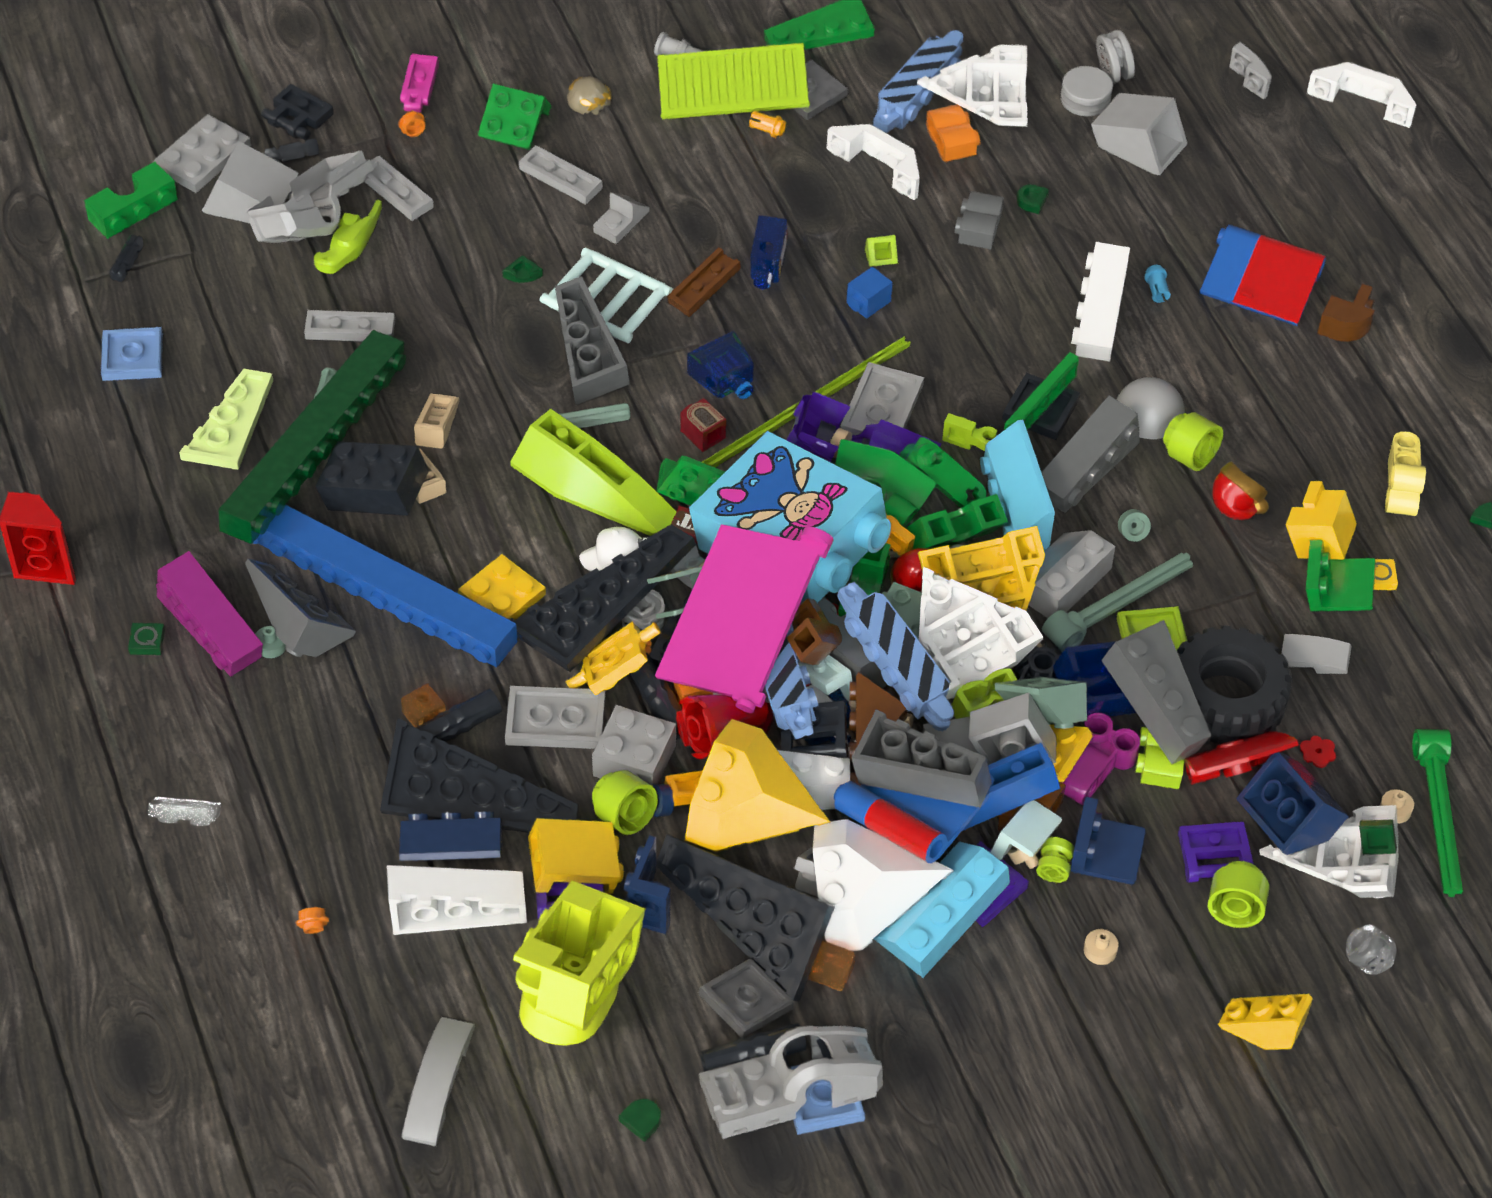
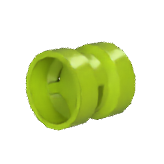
M1049 837L1041 847V855L1043 857L1040 858L1037 865L1039 877L1054 883L1066 881L1070 874L1069 862L1073 859L1074 854L1073 844L1063 838Z

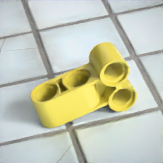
M1398 432L1393 437L1388 458L1386 513L1416 516L1418 513L1420 493L1423 492L1426 468L1421 466L1420 439L1411 432Z

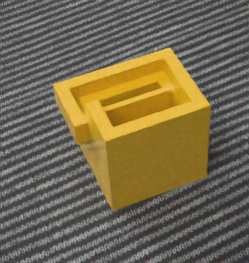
M1310 481L1302 503L1304 507H1292L1286 522L1297 558H1309L1310 540H1323L1324 551L1330 553V559L1344 560L1357 525L1346 491L1325 490L1322 481Z

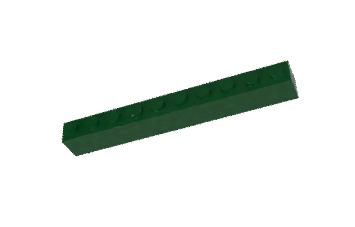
M375 330L371 331L219 508L220 532L252 544L260 534L263 535L267 531L269 523L273 518L282 513L285 504L291 497H295L298 494L304 481L313 476L316 467L323 459L326 460L329 457L337 441L341 442L344 439L347 430L353 423L356 424L359 421L362 412L367 406H371L374 403L377 394L382 388L385 389L389 385L392 376L397 371L402 370L406 361L404 341Z

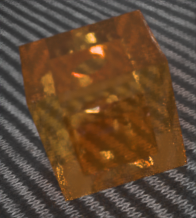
M428 683L401 698L402 712L415 728L433 719L440 712L446 711L445 703Z

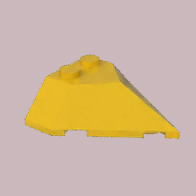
M1034 526L1007 532L1001 538L950 549L949 545L920 551L918 556L922 571L923 567L934 571L936 575L948 580L953 579L995 597L1003 604L1013 608L1016 606L1027 611L1045 553L1038 527Z
M731 719L714 741L692 797L685 841L718 852L726 850L731 846L743 843L749 844L796 832L799 829L813 825L820 826L831 822L764 731Z

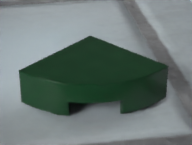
M522 255L503 269L502 273L503 278L509 281L525 283L541 278L543 276V269Z
M1492 502L1482 504L1476 508L1470 522L1492 529Z

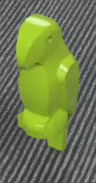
M376 200L368 217L366 216L363 219H360L359 215L344 213L338 223L339 228L332 237L330 250L323 253L318 252L314 256V265L320 272L334 274L361 255L375 229L382 210L381 200Z

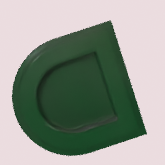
M1031 184L1022 186L1017 193L1018 206L1023 210L1040 214L1048 197L1049 189Z
M648 1099L635 1100L619 1115V1122L644 1142L658 1129L661 1121L659 1107Z

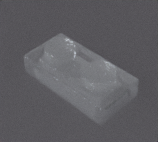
M156 797L149 803L148 816L158 817V821L163 823L178 822V819L190 820L192 825L207 826L220 816L221 803Z

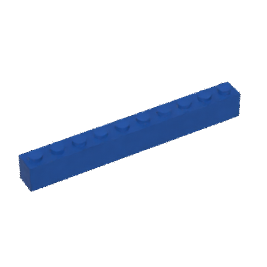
M285 505L282 513L279 516L276 515L269 523L267 531L263 535L260 534L253 542V544H260L270 549L278 557L283 556L293 561L303 570L308 569L318 574L324 581L328 583L333 582L341 586L349 594L366 599L376 608L391 612L401 621L414 624L426 634L439 637L451 647L462 649L482 663L487 662L497 668L517 643V627L513 621Z

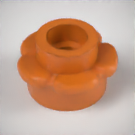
M416 111L407 112L400 119L399 127L409 137L419 136L425 130V117L422 113H417Z
M306 908L298 912L299 920L296 921V926L303 929L306 934L319 933L324 930L323 926L327 925L329 918L325 916L324 908Z

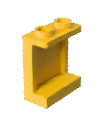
M536 819L528 836L536 892L549 893L554 882L570 883L573 880L578 883L604 884L605 893L613 894L617 884L622 882L624 869L623 864L618 861L619 838L617 835H614L612 822Z

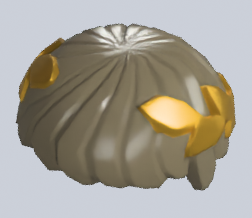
M589 76L579 77L573 81L567 95L568 104L572 110L581 114L591 111L594 115H598L599 110H602L604 106H610L612 98L611 91L607 85L599 79Z

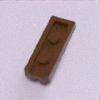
M718 247L667 296L668 303L690 317L741 268L740 261L737 259L733 260L724 254L723 249Z

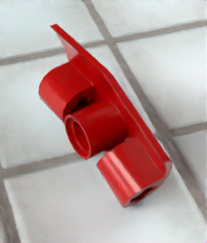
M1278 731L1266 732L1247 739L1229 741L1217 745L1214 749L1193 754L1184 759V766L1191 785L1220 777L1221 769L1223 770L1224 777L1251 771L1252 766L1264 764L1272 754L1299 746V742L1296 738Z

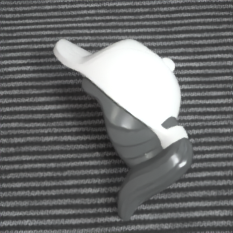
M625 527L604 529L596 539V546L580 554V562L589 571L596 568L600 571L612 564L611 559L619 554L626 556L638 549L639 543L647 538L642 539L633 530Z

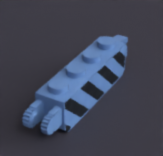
M953 30L948 32L943 39L937 36L927 39L878 93V109L873 121L874 127L885 133H888L895 126L903 129L909 121H913L916 118L918 111L923 105L929 104L934 92L917 84V80L925 76L929 79L940 74V70L961 61L959 55L962 54V47L960 46V43L963 41L962 32Z
M855 582L841 588L838 591L837 597L846 612L844 622L847 632L852 637L857 638L863 646L866 657L871 662L876 663L881 670L886 684L893 686L900 695L901 703L906 710L912 711L917 719L924 716L929 724L933 725L932 728H935L938 732L946 731L951 723L950 719L954 715L953 706H950V702L946 698L950 685L948 678L884 594L874 592L867 595Z
M792 624L786 638L794 631ZM785 638L765 688L778 728L790 729L795 739H799L803 736L814 734L813 721H816L813 707L819 705L813 687L806 688V685L811 683L806 665L799 667L798 662L801 661Z

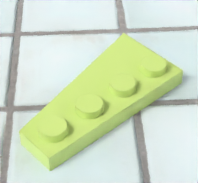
M243 369L225 392L224 400L221 404L211 410L209 413L210 418L204 426H199L194 432L193 440L188 446L184 445L179 452L181 460L239 470L272 386V373Z

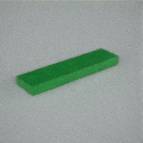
M1069 352L1006 421L1004 430L1017 420H1023L1026 430H1028L1075 379L1079 356Z

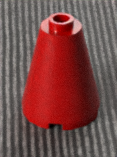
M722 694L691 695L681 699L679 704H683L682 710L677 711L676 720L684 746L691 745L695 751L691 755L695 758H708L714 741L731 719L754 727L764 724L768 715L766 701H764L762 707L756 706L753 713H748L735 706L737 701H734L732 697Z

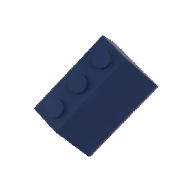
M1282 752L1272 754L1236 798L1282 853L1286 855L1328 842L1349 817L1300 762Z
M474 812V819H461V813H441V820H428V814H408V821H401L400 861L502 858L501 818H494V812Z

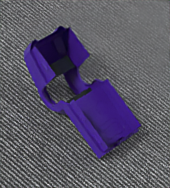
M814 391L811 395H803L794 411L796 419L786 440L831 462L839 448L830 443L836 430L840 428V424L850 406ZM881 419L878 424L866 425L860 434L852 435L851 441L890 450L899 455L908 444L916 443L920 437L924 436ZM931 440L932 442H934L935 444H937L939 447H941V443H938V442H936V441H934V440Z

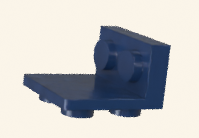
M1085 797L1070 872L1134 885L1144 842L1145 828L1101 819L1102 813L1096 812L1098 799Z
M649 835L646 845H640L635 858L637 866L634 873L629 872L626 877L624 891L628 893L625 901L645 908L642 928L666 934L670 926V888L657 881H653L656 873V837Z

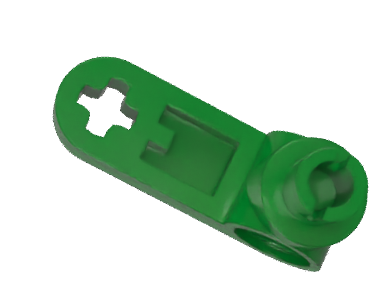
M920 437L916 443L908 444L900 452L899 456L934 480L936 488L960 508L973 501H967L968 495L965 493L966 490L974 489L972 493L973 497H975L974 501L986 497L985 487L931 440Z

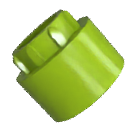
M1196 412L1183 413L1171 420L1165 430L1163 442L1171 458L1194 471H1200L1212 461L1218 452L1223 439V429Z
M621 770L608 773L599 779L593 789L592 803L598 818L604 822H612L613 828L621 834L631 835L643 829L651 820L657 807L658 796L655 788L630 771Z
M1245 861L1231 862L1217 870L1213 876L1208 900L1209 912L1217 921L1230 927L1247 928L1254 926L1265 915L1269 882L1262 871L1255 865Z

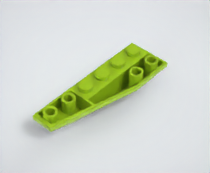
M551 408L529 426L510 462L514 469L554 497L649 536L671 525L676 514L674 508L619 457Z

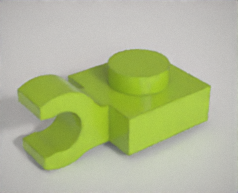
M948 413L944 421L942 441L968 450L974 445L985 451V446L990 441L985 438L992 440L997 436V430L989 426L976 429V422Z

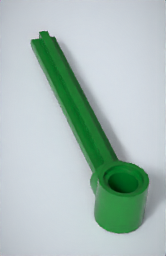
M1415 729L1412 740L1413 757L1415 760H1419L1420 765L1426 769L1443 894H1448V897H1455L1456 894L1463 893L1445 772V765L1448 763L1451 755V735L1448 729Z

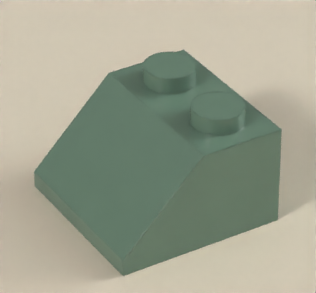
M1036 677L995 683V690L1004 701L1030 693L1048 724L1054 723L1055 728H1073L1074 722L1087 721L1086 682Z

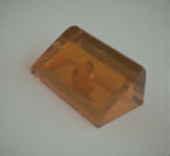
M822 940L808 979L842 992L854 968L856 954L853 951Z

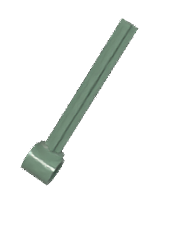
M1188 553L1178 554L1078 613L1075 611L1066 613L1064 610L1053 613L1043 624L1042 632L1056 647L1058 646L1062 653L1073 651L1083 641L1087 628L1192 568L1193 563L1190 561V555Z

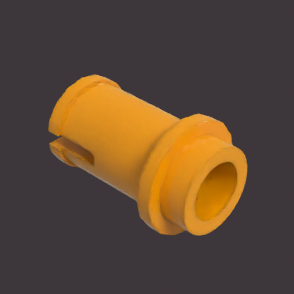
M758 111L752 113L751 117L761 120V122L750 120V128L770 133L771 137L774 138L783 135L786 121L782 120L781 116L775 118Z

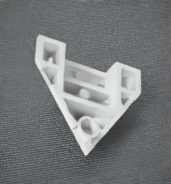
M998 45L991 48V53L981 57L974 55L940 70V74L930 79L925 76L917 80V84L990 120L997 126H1027V46Z
M923 567L919 642L950 681L947 699L954 698L958 689L966 683L977 680L984 681L994 671L1013 668L1043 640L1042 634L1027 611L1016 606L1015 608L999 602L995 597L953 579L943 578L934 574V571Z
M1396 805L1364 806L1352 811L1353 817L1346 819L1328 842L1289 855L1282 853L1279 848H1273L1269 845L1259 849L1260 855L1342 887L1360 898L1394 897L1399 857ZM1393 819L1397 844L1396 854L1363 855L1359 830L1360 821Z
M848 819L831 821V823L820 826L814 825L813 856L818 899L835 906L825 932L829 954L863 950L886 927L889 928L927 895L928 891L941 879H945L950 875L953 869L936 861L932 864L926 863L881 835Z

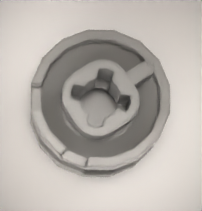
M652 589L622 619L623 627L626 626L625 623L629 624L633 621L639 629L643 630L655 622L659 629H661L665 617L656 619V614L665 611L662 596Z

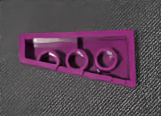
M189 551L158 569L157 598L211 655L213 662L220 670L224 669L231 677L262 657V642Z

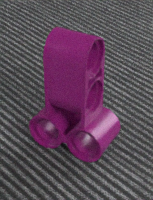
M1093 713L1087 717L1084 727L1089 728L1093 737L1066 780L1061 782L1066 785L1064 795L1081 805H1084L1085 797H1092L1114 767L1120 770L1130 769L1136 764L1140 747L1138 734L1131 729L1125 728L1114 731L1111 718L1103 713Z

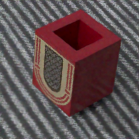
M703 398L694 404L688 405L681 411L680 431L697 448L704 452L726 439V419Z

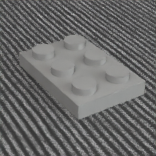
M207 114L152 162H156L175 182L197 193L224 169L238 141L251 146L250 137Z
M868 362L849 405L850 408L842 421L841 428L851 432L852 435H858L864 430L866 425L878 424L882 419L905 429L922 390L924 377Z
M510 686L505 745L595 749L603 733L605 690L595 695L591 689Z

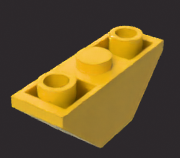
M1310 994L1234 998L1226 1006L1218 1025L1221 1029L1265 1050L1292 1049L1305 1024L1313 998Z

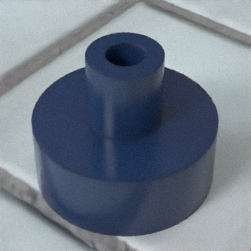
M668 784L651 785L655 788L658 796V803L653 817L669 816L674 808L671 787Z

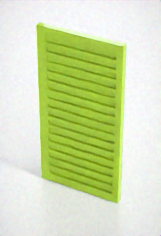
M803 43L658 55L662 119L809 107L810 105Z

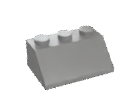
M1092 530L1063 533L1044 551L1045 558L1039 569L1029 606L1047 618L1059 610L1067 612L1111 570L1115 546Z

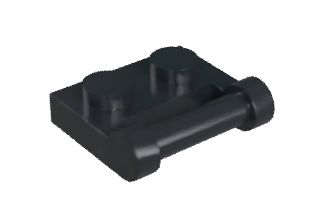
M844 700L818 703L819 706L813 707L816 721H813L814 734L799 738L809 739L835 736L836 743L793 747V740L798 739H795L790 729H781V751L848 758L847 713Z

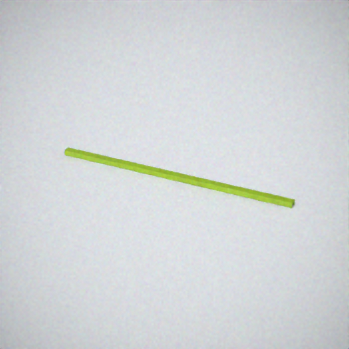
M905 336L815 392L826 397L831 396L860 378L868 362L880 365L908 348L910 341L906 342ZM799 402L702 461V463L717 467L757 442L767 431L773 432L796 417L794 411Z

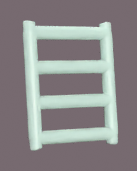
M585 247L581 252L580 260L557 285L580 277L591 263L605 268L588 288L593 299L615 274L629 279L601 312L612 337L629 344L633 338L632 333L661 299L673 291V288ZM640 285L653 290L651 295L622 328L608 322ZM554 287L549 294H542L540 302L559 311Z

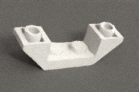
M1349 62L1312 71L1307 94L1333 102L1338 90L1342 89L1387 104L1384 119L1410 128L1416 103L1398 78Z
M871 124L832 126L828 129L827 150L848 162L861 150L865 151L870 156L877 158L894 169L892 188L913 200L918 198L920 177L914 149Z

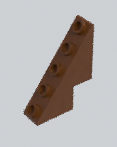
M859 672L856 675V682H850L849 700L856 701V712H850L849 730L856 731V742H850V761H852V756L875 710L885 713L886 718L895 722L898 719L905 721L908 712L901 701ZM850 772V781L859 784L856 773ZM849 817L850 821L862 826V824Z

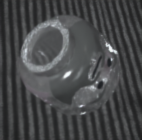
M1367 925L1357 928L1349 935L1346 943L1348 959L1365 973L1370 975L1381 974L1394 963L1397 952L1396 943L1377 927Z

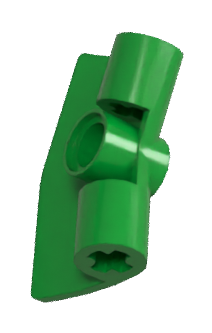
M845 439L840 440L835 465L882 488L886 514L895 517L900 525L906 528L936 487V482L893 451Z

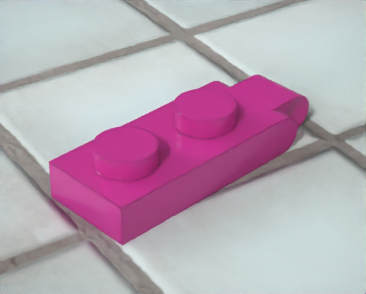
M411 54L400 96V102L404 103V111L421 113L422 106L429 105L439 65L438 56Z

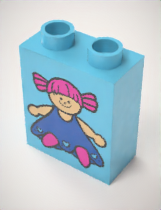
M769 431L752 445L689 507L698 547L706 553H709L721 524L800 541L805 527H815L830 534L834 541L826 558H819L801 604L807 598L814 599L818 603L829 591L836 593L843 588L851 576L852 567L868 551L871 553L879 551L887 542L891 531V522L886 516L882 488Z

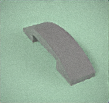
M441 1017L419 1069L407 1111L402 1139L432 1146L437 1145L446 1117L445 1108L462 1056H466L475 1028L473 1023Z

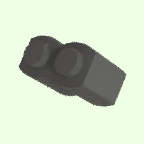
M971 191L968 199L963 198L960 212L963 218L958 217L955 226V234H959L958 243L992 249L1002 216L1004 197Z

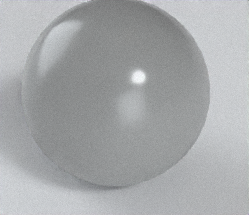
M1144 377L1132 381L1124 387L1117 397L1119 402L1138 413L1139 437L1144 439L1163 438L1171 420L1175 416L1185 413L1184 402L1180 393L1173 385L1160 378Z

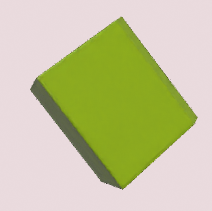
M895 235L867 238L865 252L870 267L898 263Z

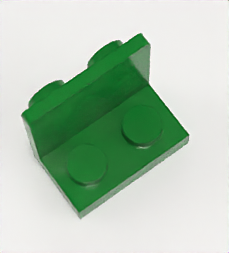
M493 84L478 135L484 139L529 150L532 146L541 114L549 116L552 105L544 96Z
M684 455L677 462L665 458L660 465L656 492L691 506L725 471Z
M1310 540L1306 592L1310 611L1372 610L1376 570L1375 559H1330V553L1324 551L1323 540Z

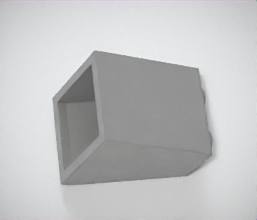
M1119 93L1091 124L1098 147L1155 175H1161L1188 144L1175 98Z
M238 141L202 211L214 216L250 223L247 211L267 197L271 196L274 205L285 204L286 198L290 200L291 193L293 192L289 182L297 178L299 173Z

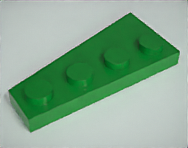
M840 0L764 30V39L767 46L803 43L804 50L874 37V27L861 0Z

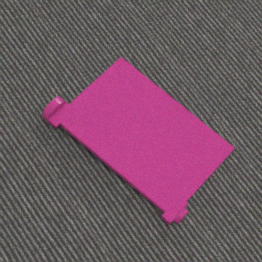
M721 524L655 677L730 696L734 701H737L735 704L737 708L748 713H753L756 706L762 707L766 699V695L762 692L818 560L820 557L826 558L834 541L833 537L821 529L805 527L800 541Z

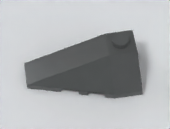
M247 559L245 565L272 627L275 629V634L286 645L285 650L297 657H302L303 654L317 657L354 636L356 630L334 610H329L327 613L318 607L319 599L296 589L297 583L273 565Z

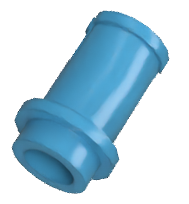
M1152 265L1147 268L1144 276L1145 281L1150 285L1152 299L1157 303L1164 302L1163 293L1166 300L1171 296L1166 282L1167 272L1160 265Z

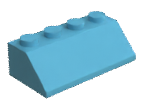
M1017 420L986 444L984 457L980 458L981 471L983 475L988 476L989 495H998L1008 520L1003 527V536L1007 532L1037 526L1045 551L1050 547L1055 511L1024 421Z
M959 841L940 862V864L953 869V872L945 879H941L928 891L927 895L889 928L886 927L873 938L922 978L1010 883L1008 866L983 847Z

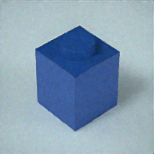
M871 267L848 283L847 304L852 310L859 312L867 319L891 302L893 282L874 267Z

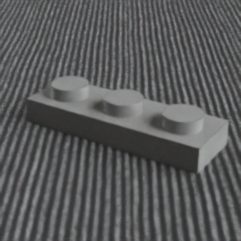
M536 145L519 160L520 170L585 205L603 188L602 180Z
M377 156L370 160L374 170L366 175L367 179L364 182L407 218L413 221L434 208L433 199L383 158Z
M307 310L304 331L305 339L364 341L372 330L393 337L395 313Z

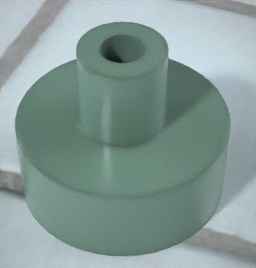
M1137 509L1125 511L1118 521L1119 532L1126 539L1134 542L1144 539L1151 528L1149 518Z
M266 626L256 632L255 635L263 644L262 657L276 658L284 653L286 645L276 636L274 627Z

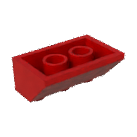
M8 492L0 515V528L14 578L75 585L76 578L62 522L40 495L28 492Z

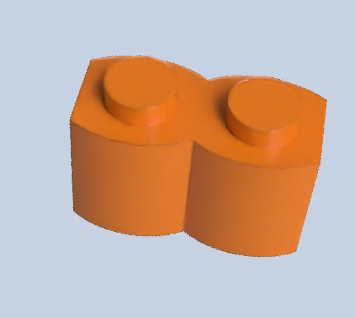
M958 104L927 111L926 126L944 162L976 155L977 146L980 145V137L976 129L973 130L970 125V117L967 111H963L962 107Z

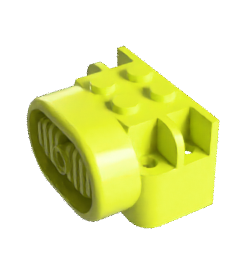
M571 880L549 910L544 909L538 925L528 930L524 943L515 953L513 959L521 963L515 977L518 988L522 990L519 1016L522 1025L532 1036L554 1045H574L594 1035L604 1021L617 996L620 981L628 972L635 959L645 908Z

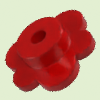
M1313 736L1311 740H1304L1300 744V750L1304 753L1303 760L1307 763L1312 762L1317 768H1325L1328 762L1336 759V754L1333 752L1335 744L1329 739L1322 740L1319 736Z

